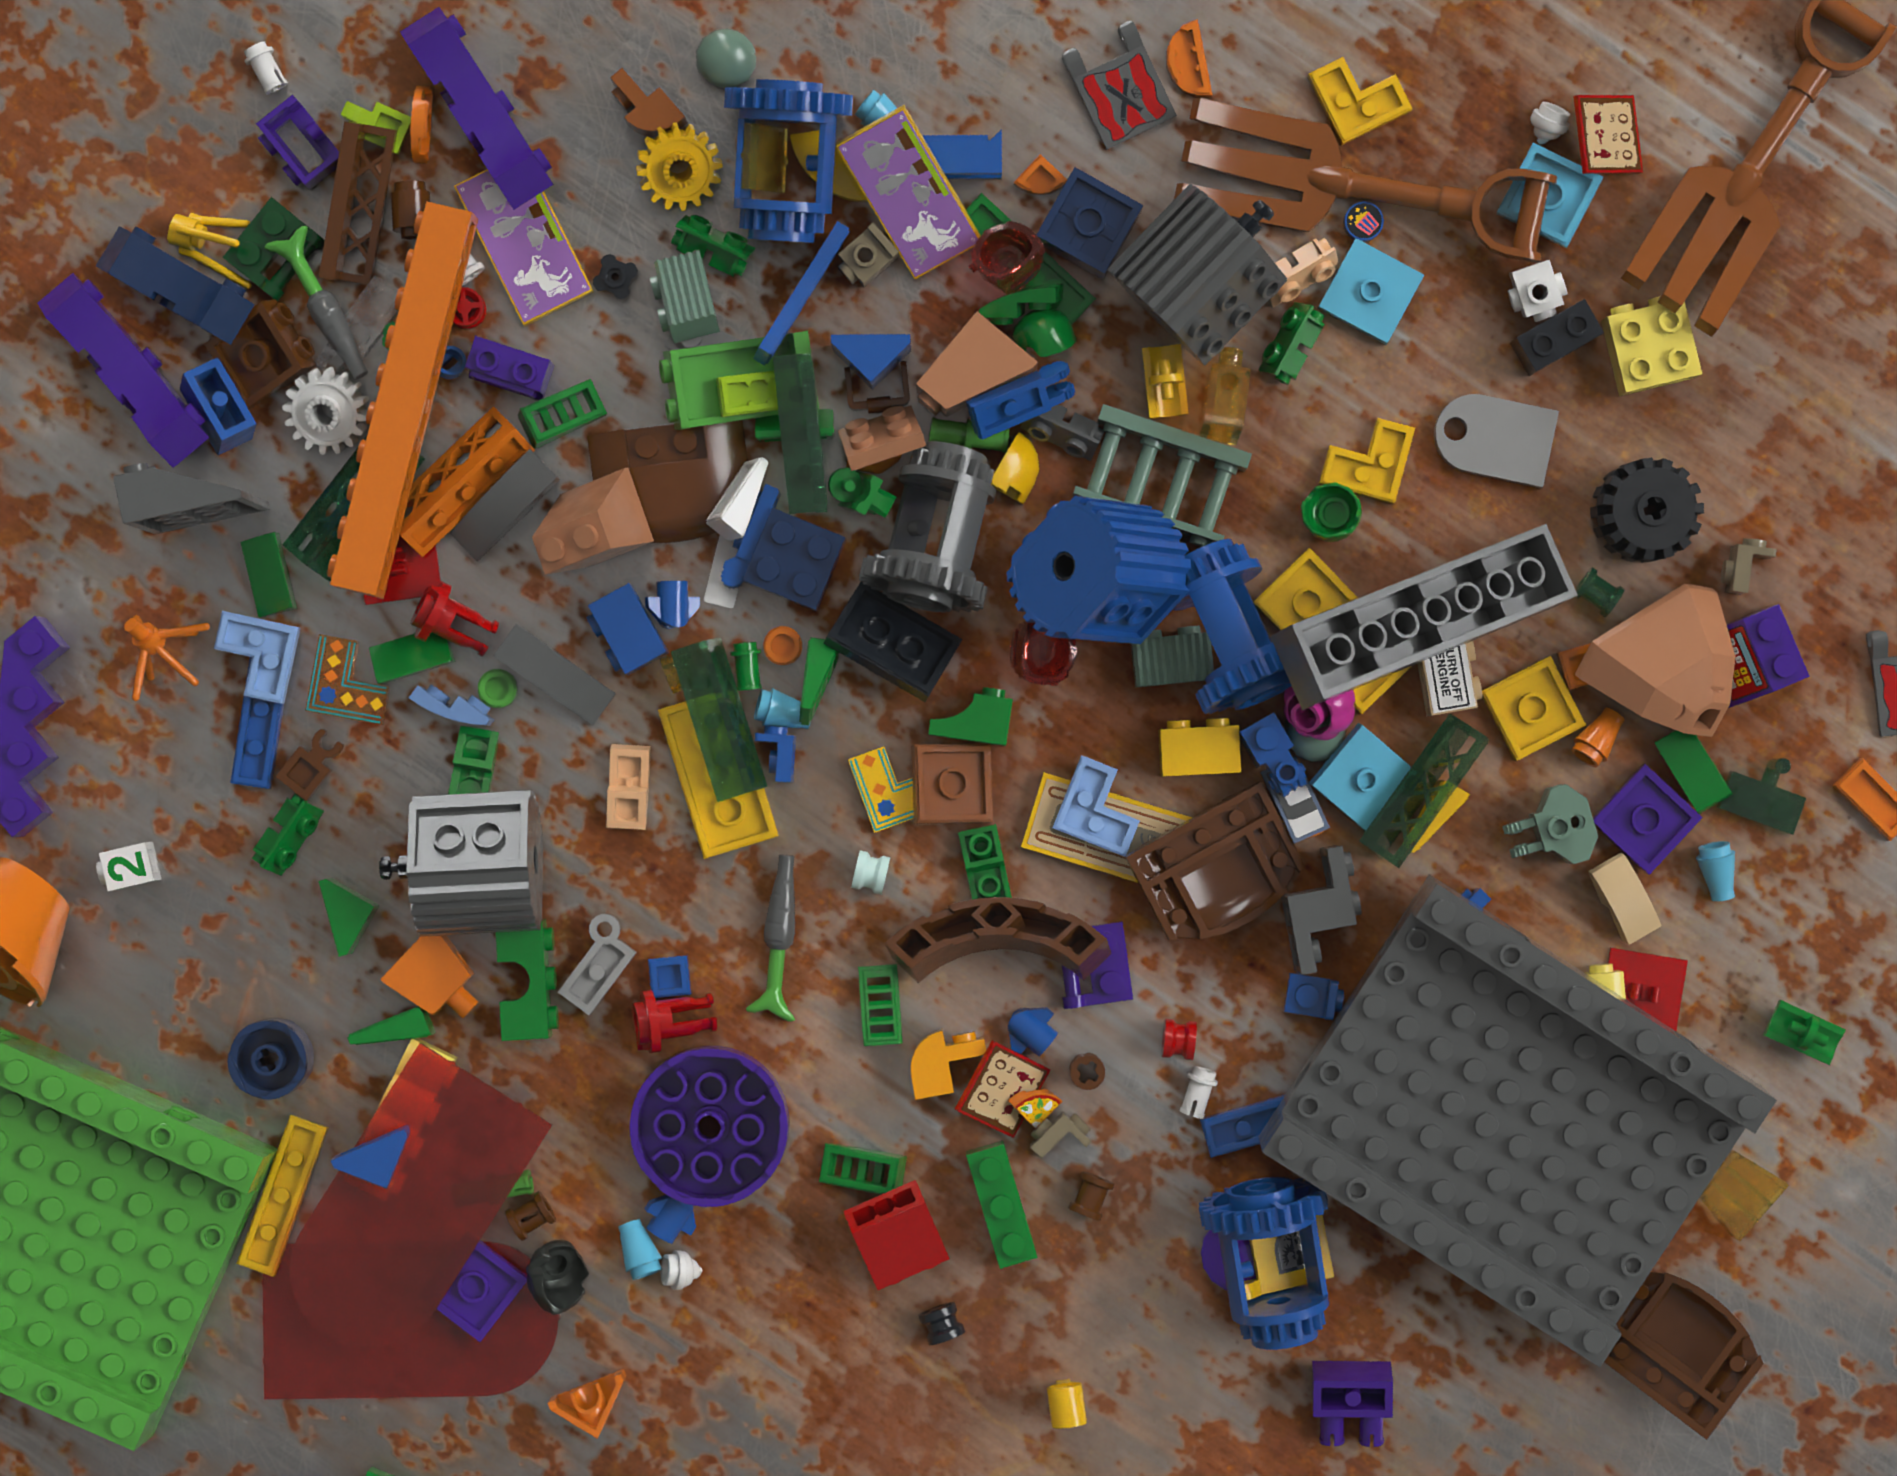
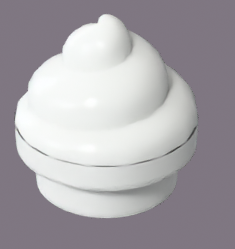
M1543 101L1539 109H1534L1530 117L1531 123L1534 126V134L1538 138L1537 142L1545 144L1549 140L1556 139L1566 133L1570 126L1567 122L1570 113L1555 104Z
M674 1250L672 1254H664L661 1261L662 1270L660 1274L662 1284L664 1286H671L673 1290H682L684 1287L689 1286L693 1279H697L703 1271L687 1252L681 1250Z

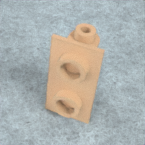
M1315 238L1292 252L1294 259L1298 263L1294 267L1291 266L1286 257L1275 262L1286 276L1287 282L1274 297L1270 298L1273 307L1282 302L1292 301L1302 290L1315 282L1319 283L1327 280L1334 274L1335 270L1339 269L1336 249L1334 247L1331 248L1325 238L1319 241Z

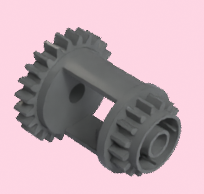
M925 442L926 446L912 451L909 465L901 467L898 479L904 485L889 549L881 551L880 555H867V558H863L859 580L863 581L864 585L871 586L873 590L883 591L882 594L891 600L909 607L941 613L950 612L951 610L960 612V610L978 612L979 609H983L988 587L984 586L983 582L976 581V575L970 569L986 505L992 504L995 500L996 489L991 485L994 469H990L986 456L970 448L946 442ZM937 499L949 501L950 504L936 557L924 554Z

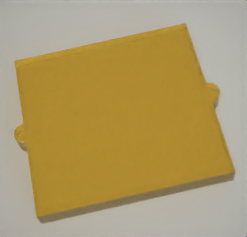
M745 123L744 148L741 153L743 160L742 189L785 193L786 165L788 164V128Z

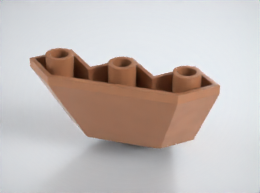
M1690 584L1681 585L1593 640L1575 675L1641 717L1685 734L1712 737L1730 705L1736 658L1718 593L1709 587Z

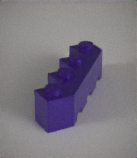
M34 616L4 641L0 678V823L11 837H24L53 813L29 782L59 758L35 727L65 702L40 672L69 650L70 647L46 618Z

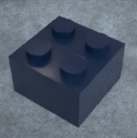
M772 508L743 581L746 584L817 612L846 543V538Z

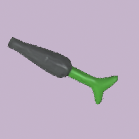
M301 226L289 240H277L267 243L265 249L276 252L292 265L309 296L307 308L312 319L332 348L348 366L354 379L364 377L368 374V370L360 358L352 331L341 306L331 292L322 289L305 259L304 243L308 227Z
M780 854L778 871L764 927V942L770 948L767 987L760 998L746 1007V1011L757 1013L769 1010L776 1016L791 1022L795 1018L788 1010L784 1001L782 981L785 950L793 944L795 936V891L793 878L795 856Z

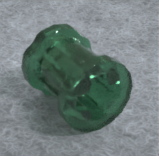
M1591 567L1577 585L1575 590L1578 596L1575 598H1584L1600 609V615L1606 617L1616 606L1625 589L1621 586H1613L1597 575V569Z

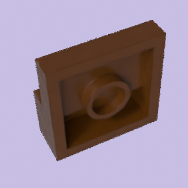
M276 299L259 302L252 308L231 345L216 336L204 343L213 359L219 358L248 409L254 408L278 389L291 385L301 375L306 374L317 366L312 359V356L315 355L313 345L306 337L298 336L291 325L294 322L292 311L284 303H278Z

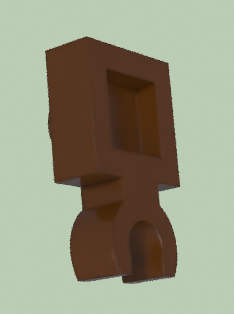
M320 729L315 733L312 738V749L310 751L306 750L303 746H299L275 776L305 801H309L332 772V769L325 765L324 762L327 758L339 755L344 747V744L338 741L331 750H325L322 746V739L328 733L325 729Z

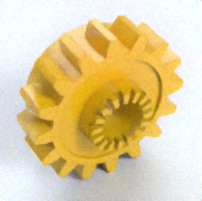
M677 122L673 123L671 130L668 131L658 127L657 137L652 139L647 136L644 139L648 147L647 150H638L637 152L638 159L644 162V164L636 166L637 175L647 176L640 181L642 190L652 188L649 195L651 201L654 203L662 197L664 207L667 210L671 208L673 202H678L681 211H686L687 201L690 200L697 207L701 206L699 196L703 193L706 196L712 197L714 194L710 183L718 184L721 182L720 175L714 171L723 167L721 158L713 157L719 152L716 143L706 145L709 140L708 134L703 131L697 136L692 124H689L686 130L679 129ZM677 160H684L689 163L688 168L682 173L671 172L669 170L670 165Z

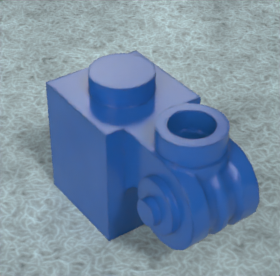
M1274 712L1239 732L1240 741L1255 767L1259 768L1262 765L1267 767L1270 772L1268 775L1271 779L1268 781V784L1277 794L1280 793L1284 798L1291 791H1296L1298 787L1302 788L1307 785L1305 780L1307 777L1305 774L1306 769L1302 762L1299 764L1291 756L1289 750L1294 745Z

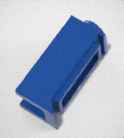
M1002 129L991 140H988V135H922L948 180L1002 179Z

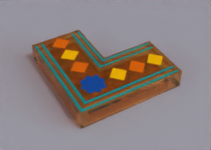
M319 634L305 711L384 725L391 687L352 680L359 641Z

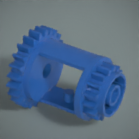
M756 79V88H725L724 108L739 109L734 208H740L739 228L748 229V239L814 243L815 233H824L825 214H832L837 116H852V95L823 93L822 83ZM755 121L820 124L818 155H807L806 158L807 171H817L815 203L751 199Z
M1232 539L1219 540L1186 554L1185 558L1191 559V569L1186 574L1185 585L1190 591L1173 610L1196 608L1222 665L1205 678L1206 685L1195 694L1203 713L1221 712L1229 707H1235V710L1245 709L1264 702L1291 687L1292 685L1275 646L1270 640L1245 583L1252 580L1262 571L1259 560L1257 558H1250L1244 544H1234Z
M1266 1177L1248 1180L1230 1188H1224V1192H1214L1212 1197H1205L1203 1202H1199L1202 1227L1204 1226L1205 1230H1212V1233L1218 1232L1232 1320L1240 1325L1243 1339H1251L1252 1345L1259 1349L1278 1350L1304 1345L1316 1339L1318 1330H1322L1323 1325L1326 1324L1324 1311L1329 1306V1298L1316 1215H1323L1324 1210H1328L1327 1193L1307 1180L1303 1181V1178L1292 1180L1285 1177ZM1299 1231L1308 1286L1300 1285L1247 1300L1243 1278L1253 1276L1254 1270L1250 1261H1240L1237 1240L1266 1239Z

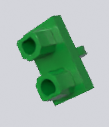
M839 468L829 477L828 490L831 496L840 501L838 506L854 513L866 515L869 512L886 518L896 499V496L880 488L883 480L871 474L855 470L851 471L850 468Z
M1779 1000L1763 1036L1830 1065L1836 1047L1846 1029Z

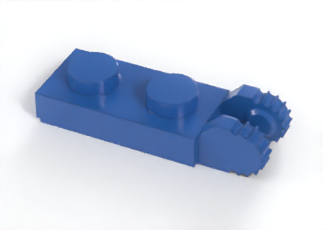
M1065 361L1052 362V364L1042 366L1039 372L1035 371L967 400V408L977 437L983 440L1052 410L1051 407L1065 402L1069 398H1073L1072 396L1076 393L1073 383L1062 381L1054 384L1061 379L1067 378L1070 373L1068 363H1065Z
M765 484L763 491H759L753 508L752 518L743 538L734 540L732 547L738 549L735 557L725 561L724 570L721 571L722 575L720 576L722 577L721 581L729 589L738 588L744 582L743 578L771 509L776 508L781 496L778 488Z

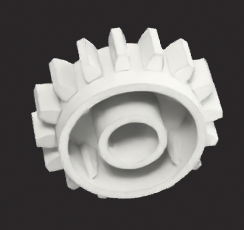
M329 367L321 375L319 369L314 368L308 373V377L301 375L295 380L297 387L292 386L287 390L286 395L292 401L285 403L282 406V410L290 412L292 416L284 423L285 426L295 425L297 431L292 436L294 440L302 436L307 439L305 449L309 450L317 444L319 445L320 454L324 455L332 446L334 452L338 454L345 449V444L352 447L359 441L357 435L361 436L367 431L368 427L362 421H366L367 410H365V403L369 400V397L362 396L359 391L362 384L360 382H351L348 379V372L345 371L342 375H337L334 368ZM321 403L331 407L330 410L333 411V418L323 413Z

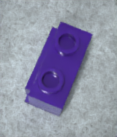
M293 94L256 123L263 132L258 139L272 156L278 152L287 162V165L282 169L296 186L303 182L311 190L337 169L338 149ZM291 120L324 160L311 173L305 169L277 133L280 128Z
M475 336L465 368L469 371L470 379L539 401L545 397L555 365L549 359Z

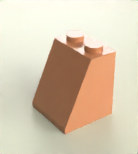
M977 311L916 383V391L919 394L917 397L919 399L918 402L934 416L940 411L948 417L966 408L967 400L1035 372L1038 362Z
M623 468L560 494L532 536L545 575L591 567L654 542L629 468Z

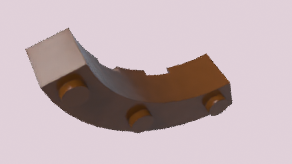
M1008 897L978 898L948 905V909L936 912L928 917L922 916L885 942L891 958L917 983L921 982L939 967L957 958L981 951L999 949L1020 950L1047 957L1070 969L1084 981L1112 954L1107 938L1078 917L1046 907L1044 903Z

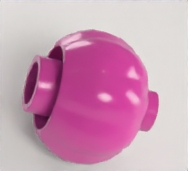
M1292 686L1284 691V715L1295 731L1306 738L1312 737L1321 741L1331 740L1341 731L1346 730L1354 720L1355 693L1353 690L1305 710H1302ZM1331 715L1330 724L1317 729Z

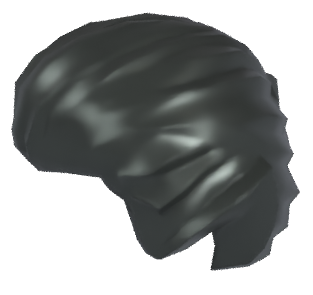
M559 1239L546 1243L534 1252L530 1263L526 1267L527 1285L530 1293L540 1308L552 1315L563 1313L574 1307L585 1294L582 1284L588 1277L589 1272L582 1256L569 1241Z

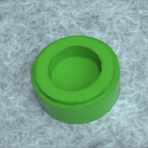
M502 669L487 671L478 682L480 699L486 705L493 708H504L510 705L518 693V684L515 677Z

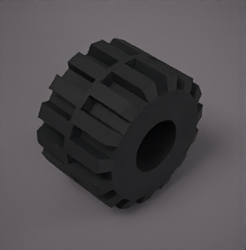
M1651 457L1619 466L1620 468L1609 472L1603 478L1604 484L1597 487L1594 492L1593 498L1597 499L1596 506L1590 508L1591 518H1597L1598 527L1593 528L1597 538L1604 537L1607 541L1604 547L1611 554L1618 552L1622 555L1621 559L1629 562H1652L1674 556V553L1684 550L1692 543L1689 538L1691 535L1698 534L1702 525L1696 521L1698 515L1704 514V503H1697L1695 494L1701 493V490L1697 483L1690 484L1686 479L1690 473L1685 468L1680 467L1676 469L1672 467L1673 461L1664 458L1653 460ZM1655 504L1657 511L1652 513V515H1645L1643 508Z

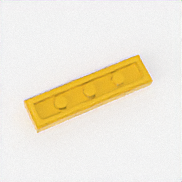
M295 1115L289 1116L236 1264L272 1277L276 1276L329 1127Z

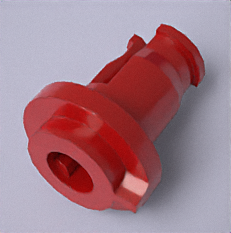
M442 581L438 587L434 585L428 586L410 622L411 625L417 627L415 638L425 642L432 632L460 647L471 648L477 651V655L483 657L489 646L451 628L454 617L457 615L494 634L497 632L499 622L485 619L478 611L449 598L452 585Z
M652 990L641 991L640 1002L632 1003L637 1049L648 1050L650 1054L661 1052V1040L694 1035L703 1030L716 1032V1017L673 1023L672 1019L673 1013L711 1008V1004L714 1003L712 994L708 993L705 994V997L700 998L681 997L656 1001Z

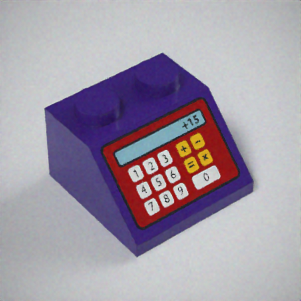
M1779 604L1766 607L1726 624L1736 656L1731 701L1728 708L1772 693L1810 677Z

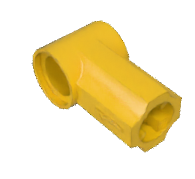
M1070 1379L1056 1380L1055 1385L1047 1387L1052 1428H1072L1087 1423L1081 1382H1071Z

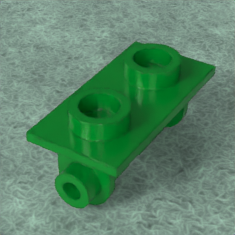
M685 215L676 224L675 227L683 230L682 232L677 229L671 240V244L677 246V251L686 254L687 252L692 253L694 250H698L703 260L708 249L713 252L708 264L709 266L732 277L735 274L742 277L748 265V262L742 260V258L747 260L756 249L747 244L748 240L744 236L730 231L726 233L712 227L711 221L698 215H691V217Z
M1294 302L1293 306L1288 308L1283 314L1280 322L1281 328L1274 341L1270 342L1262 354L1263 362L1258 371L1276 375L1274 378L1286 385L1289 384L1291 379L1296 380L1299 371L1308 357L1299 351L1297 347L1300 343L1312 349L1321 330L1325 326L1322 322L1325 315L1314 310L1313 305Z
M294 793L292 798L287 797L273 819L283 827L282 830L278 833L268 826L257 845L253 848L255 854L252 859L261 864V868L282 876L285 870L296 860L297 852L306 838L316 830L318 820L324 813V810L307 803L308 801H305L296 793Z

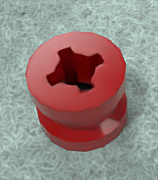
M468 287L461 288L456 308L458 312H455L453 323L461 329L469 330L483 323L487 315V306L484 299L475 290Z
M1165 1019L1161 1057L1170 1058L1173 1055H1182L1185 1060H1193L1196 1046L1197 1022L1188 1021L1185 1024H1177L1173 1019Z

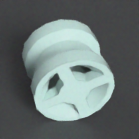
M860 850L851 888L859 890L862 887L871 888L875 894L882 895L891 857L882 856L874 858L870 857L868 852Z

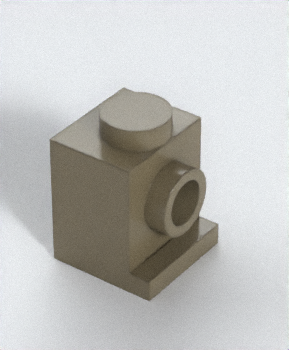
M874 222L838 253L842 263L837 267L852 285L858 280L863 287H866L899 258V251ZM864 249L870 250L873 253V258L868 263H863L858 259L859 252Z

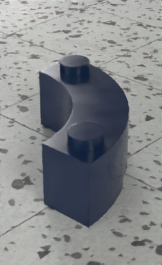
M119 226L96 267L152 300H155L157 295L162 296L159 302L160 305L231 345L255 305L243 298L246 290L228 279H225L223 284H220L152 245L156 238L135 226L133 231L130 232Z

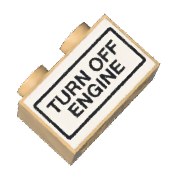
M1473 641L1417 663L1426 717L1478 708L1477 700L1482 699V688L1479 677H1473L1470 661L1476 660Z

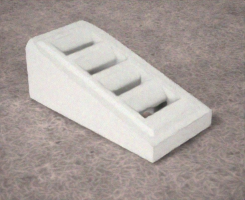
M763 457L746 461L706 520L707 525L728 541L743 538L768 465V461Z

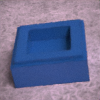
M688 955L648 959L650 986L655 998L692 994Z

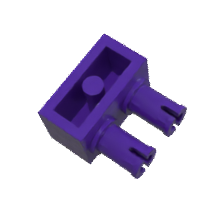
M1312 1361L1313 1417H1320V1444L1330 1446V1435L1333 1434L1334 1446L1343 1445L1345 1442L1344 1417H1359V1444L1370 1447V1435L1372 1434L1374 1447L1383 1445V1418H1393V1376L1390 1361Z

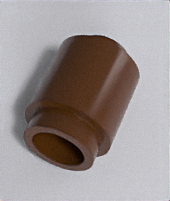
M406 180L394 183V192L391 193L393 232L401 233V239H417L418 234L414 233L417 213L424 211L426 201L430 202V192L426 190L424 181Z

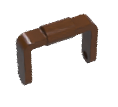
M900 361L904 397L890 398V396L867 398V401L858 402L853 400L850 367H844L849 408L853 411L868 410V414L881 413L893 406L907 405L910 401L906 361Z

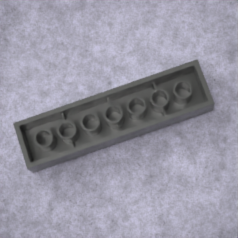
M1544 524L1292 624L1270 637L1302 710H1305L1554 608L1578 595L1548 526Z

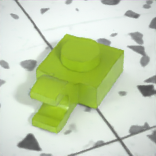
M346 101L341 112L343 118L352 122L398 130L394 153L399 155L411 128L410 116L379 102H376L371 112ZM365 133L364 140L385 149V136Z

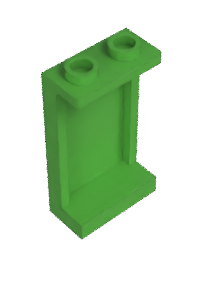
M808 331L786 334L768 365L765 364V366L753 359L765 337L664 351V360H659V372L662 383H668L670 399H665V412L668 422L674 423L675 430L819 409ZM795 368L800 400L799 408L721 417L716 378Z

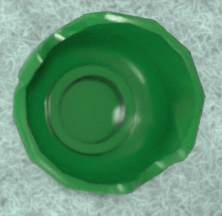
M1055 308L1030 311L1016 324L1012 334L1014 342L1025 352L1027 347H1031L1040 357L1060 353L1072 347L1077 341L1069 319L1062 311Z
M1336 482L1316 486L1301 503L1302 521L1312 536L1325 542H1338L1350 536L1359 525L1362 518L1361 503L1356 494L1347 486Z

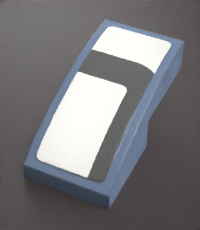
M1293 757L1299 763L1297 757ZM1268 769L1260 772L1275 808L1278 809L1294 844L1330 828L1307 777L1305 778L1307 785L1302 788L1298 787L1296 791H1291L1288 796L1283 798L1280 793L1277 794L1274 789L1270 788L1268 781L1271 779L1268 775L1270 774Z

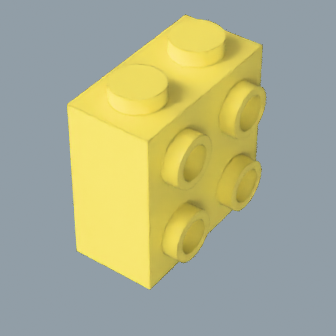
M1660 296L1649 299L1648 307L1634 310L1633 303L1611 308V316H1607L1601 321L1619 396L1694 379L1702 375L1685 301L1676 313L1658 303Z

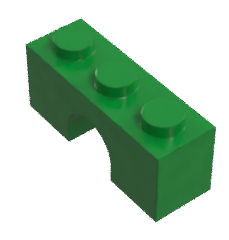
M542 919L541 930L496 932L497 962H516L522 965L528 972L530 979L529 988L523 997L499 1002L501 1041L547 1039L552 1037V1029H558L559 1027L557 1005L551 1006L550 990H556L557 987L555 966L549 967L548 951H554L553 927H547L546 919Z
M1001 1140L966 1151V1157L999 1268L1002 1269L1038 1258L1004 1141Z

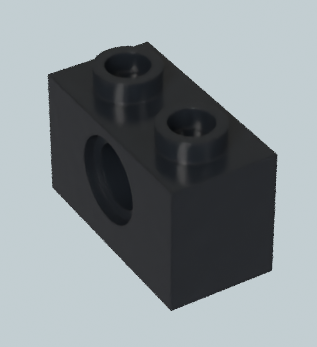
M1583 299L1516 337L1510 344L1528 376H1531L1598 338L1604 331L1588 303Z

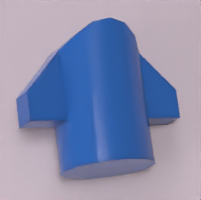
M688 581L656 582L657 597H645V608L655 617L662 628L671 629L685 626L700 607V597H688Z
M1047 1007L1017 1009L1008 1022L1011 1050L1022 1054L1028 1047L1040 1057L1058 1035V1032L1047 1024L1054 1013Z
M668 1195L649 1200L644 1208L646 1212L653 1215L646 1227L647 1230L670 1244H673L680 1231L692 1235L696 1228L693 1205L677 1201Z

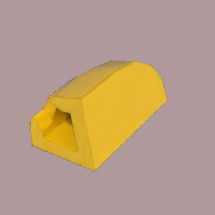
M1018 432L993 475L991 485L999 492L1024 504L1035 484L1039 472V461L1032 442L1021 432Z

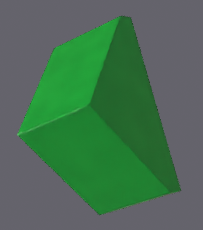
M333 878L320 880L319 885L338 956L352 954L380 905Z

